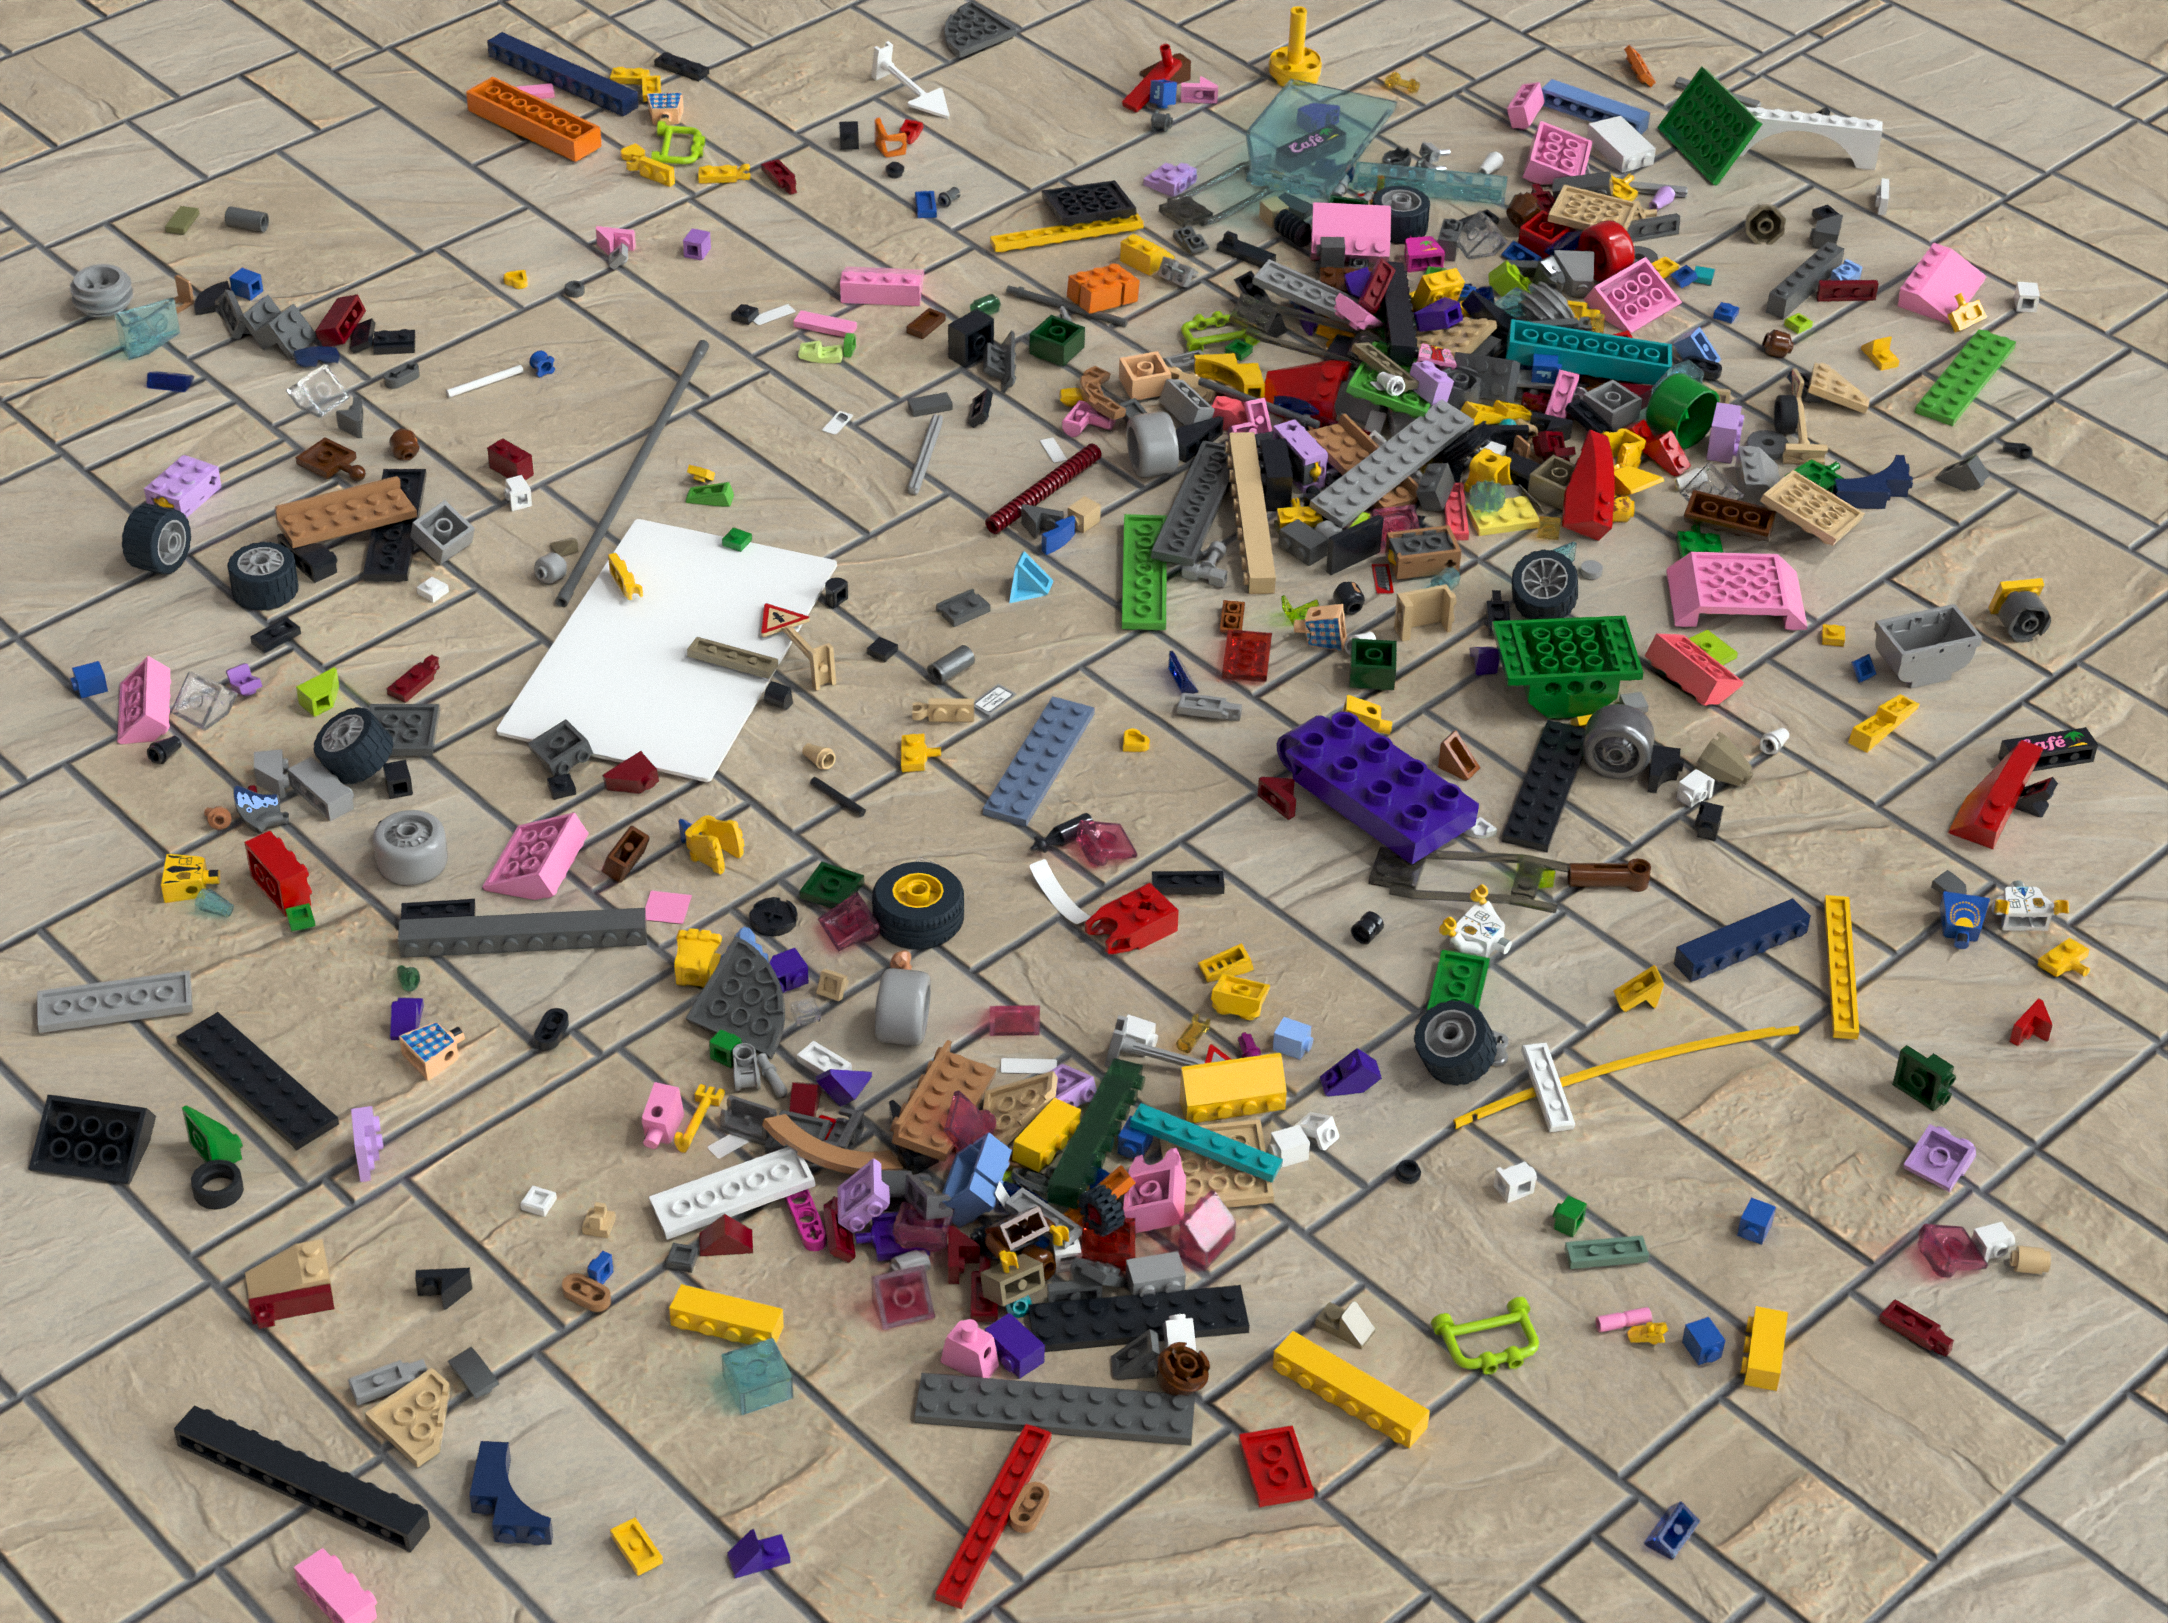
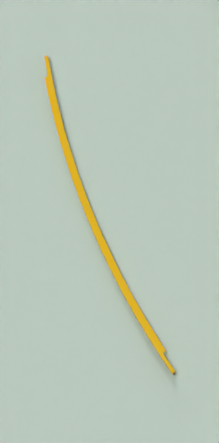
M1791 1026L1777 1029L1775 1027H1768L1693 1041L1602 1064L1561 1077L1559 1080L1562 1087L1599 1075L1674 1055L1742 1041L1798 1034L1800 1027ZM1534 1087L1453 1119L1455 1129L1473 1122L1474 1115H1477L1478 1120L1504 1108L1536 1097Z

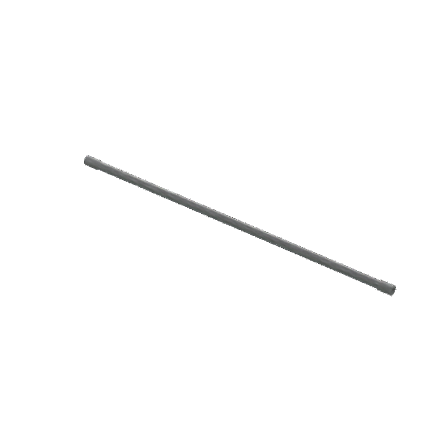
M700 340L697 343L689 362L567 582L556 597L555 603L558 606L566 607L571 600L582 575L701 359L704 358L708 351L709 343L707 341Z

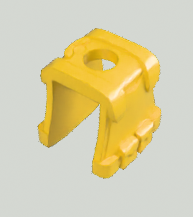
M1624 428L1618 429L1617 432L1606 431L1601 433L1609 438L1613 458L1617 457L1616 464H1619L1620 467L1629 465L1638 468L1640 466L1642 450L1645 448L1646 440Z
M1487 448L1482 449L1470 462V472L1467 481L1464 483V491L1470 492L1471 496L1479 497L1483 501L1499 499L1498 487L1513 484L1510 478L1511 458L1494 453Z
M705 815L685 831L686 845L690 850L691 860L708 865L715 873L722 874L725 872L722 850L737 858H741L744 854V839L741 838L743 834L741 828H738L736 821L730 819L722 821L715 819L713 816Z
M689 928L688 931L679 930L676 937L678 948L674 964L676 984L680 986H701L704 988L720 962L721 954L715 952L721 946L722 936L703 929L701 931Z

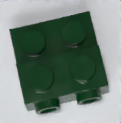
M1906 1045L1900 1050L1892 1085L1934 1112L1941 1105L1945 1106L1951 1099L1952 1093L1948 1089L1956 1080V1075L1953 1074L1954 1066L1934 1053L1926 1058Z

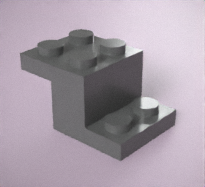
M269 295L262 298L239 316L263 350L277 343L288 359L294 357V351L305 348L317 338L315 331L295 304L280 311Z

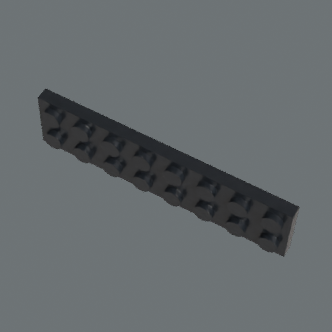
M383 469L381 480L395 476L399 477L401 490L415 507L417 517L372 528L363 572L364 581H408L415 541L410 536L413 522L420 517L427 478L426 469Z
M1547 720L1503 832L1502 842L1548 852L1584 757L1582 752L1584 728Z
M219 1012L176 1036L178 1045L296 1150H299L339 1125L338 1117Z
M1241 1285L1181 1290L1170 1293L1158 1292L1155 1295L1147 1294L1141 1298L1139 1294L1028 1305L1031 1333L1045 1345V1352L1127 1345L1149 1329L1158 1334V1342L1165 1341L1163 1323L1169 1320V1316L1185 1314L1186 1319L1193 1318L1195 1338L1249 1333L1250 1328Z

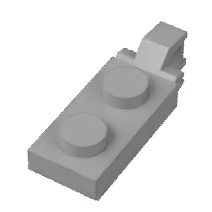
M1182 693L1177 713L1212 719L1240 721L1242 704L1230 703L1226 701V698Z
M423 1359L410 1364L409 1362L402 1363L399 1360L349 1378L348 1383L358 1406L397 1392L425 1373L427 1367Z

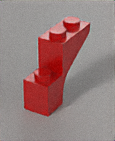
M1645 419L1624 428L1646 440L1645 448L1642 452L1646 453L1672 476H1679L1691 467L1672 430L1654 437Z

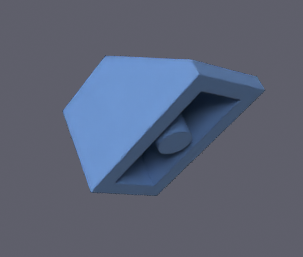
M1700 326L1683 334L1673 344L1682 359L1688 356H1695L1717 363L1721 360Z

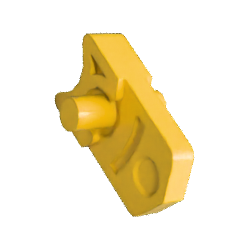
M1648 1322L1646 1325L1632 1326L1627 1334L1631 1343L1650 1342L1652 1345L1665 1342L1663 1334L1668 1331L1665 1322Z

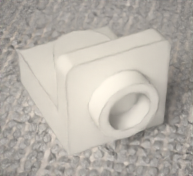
M1309 1112L1294 1125H1300L1306 1136L1316 1138L1320 1150H1326L1339 1138L1334 1119L1330 1115Z

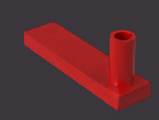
M1162 44L1159 47L1162 60L1122 101L1123 107L1138 113L1150 100L1151 80H1169L1182 67V62L1172 57L1169 44Z

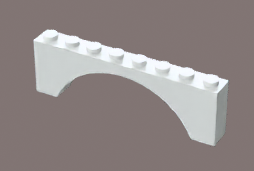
M1746 107L1762 123V126L1740 156H1744L1753 145L1771 135L1787 131H1807L1828 137L1842 146L1851 156L1856 168L1875 170L1883 121L1876 119L1865 120L1857 117L1846 118L1838 115L1827 116L1819 113L1808 114L1800 111L1789 112L1781 109L1769 110L1762 107Z

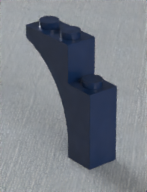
M1896 455L1893 462L1887 468L1876 474L1851 479L1835 478L1832 494L1856 509H1885L1886 503L1890 501L1891 497H1907L1909 489H1912L1913 477L1909 475L1910 465L1906 463L1904 455Z
M481 1441L469 1494L472 1513L494 1514L492 1528L495 1542H502L504 1544L552 1545L553 1529L551 1518L528 1507L520 1500L510 1485L508 1479L511 1463L509 1442Z

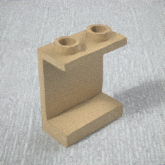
M1447 584L1398 593L1394 629L1401 641L1410 640L1412 627L1441 622L1447 633L1451 632L1452 622L1455 620L1453 611L1454 605H1456V596L1454 592H1451Z

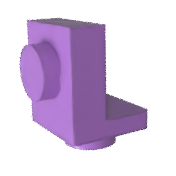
M247 663L226 670L232 691L235 693L249 696L256 693V689L263 687L260 678L252 676Z

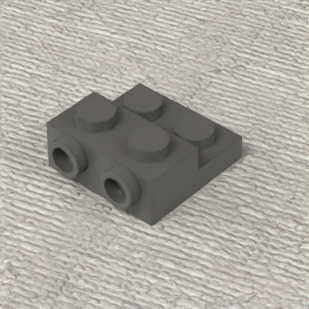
M567 719L527 743L530 750L541 760L544 768L553 777L569 773L571 767L579 762L584 763L588 761L590 755L593 754L588 740Z

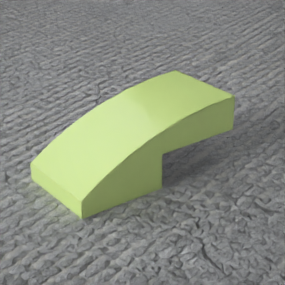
M821 341L801 343L798 356L800 359L816 363H841L844 350L842 344L822 347Z

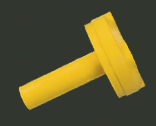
M1301 6L1292 7L1290 10L1288 46L1273 51L1269 59L1270 75L1277 80L1278 85L1284 87L1316 84L1321 74L1322 63L1320 55L1316 51L1305 47L1307 9Z

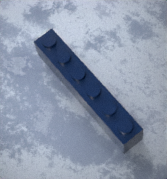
M1793 898L1677 946L1674 965L1690 982L1705 978L1709 974L1724 970L1728 966L1745 961L1749 957L1764 953L1768 949L1783 945L1787 941L1805 935L1808 931L1811 915Z

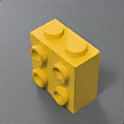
M1457 268L1423 275L1411 302L1416 311H1419L1443 297L1458 301L1465 281Z

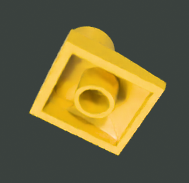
M1222 974L1212 990V1007L1219 1014L1228 1015L1231 1013L1239 1015L1240 1018L1245 1020H1253L1255 1017L1260 1016L1261 1006L1270 990V985Z

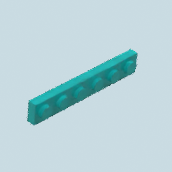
M1142 1103L1130 1120L1129 1127L1273 1183L1282 1167V1158Z

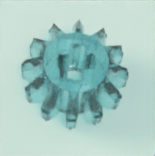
M1486 480L1484 482L1477 481L1476 485H1472L1470 490V505L1474 506V510H1481L1482 513L1484 511L1490 514L1492 511L1498 512L1499 508H1503L1505 503V488L1501 487L1500 483L1495 484L1493 480L1491 482Z

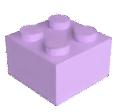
M1717 402L1706 460L1731 464L1733 456H1737L1744 415H1741L1742 406Z

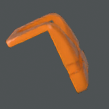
M880 117L876 118L874 121V142L877 149L885 157L905 155L906 134L887 135ZM885 141H900L902 146L888 152Z

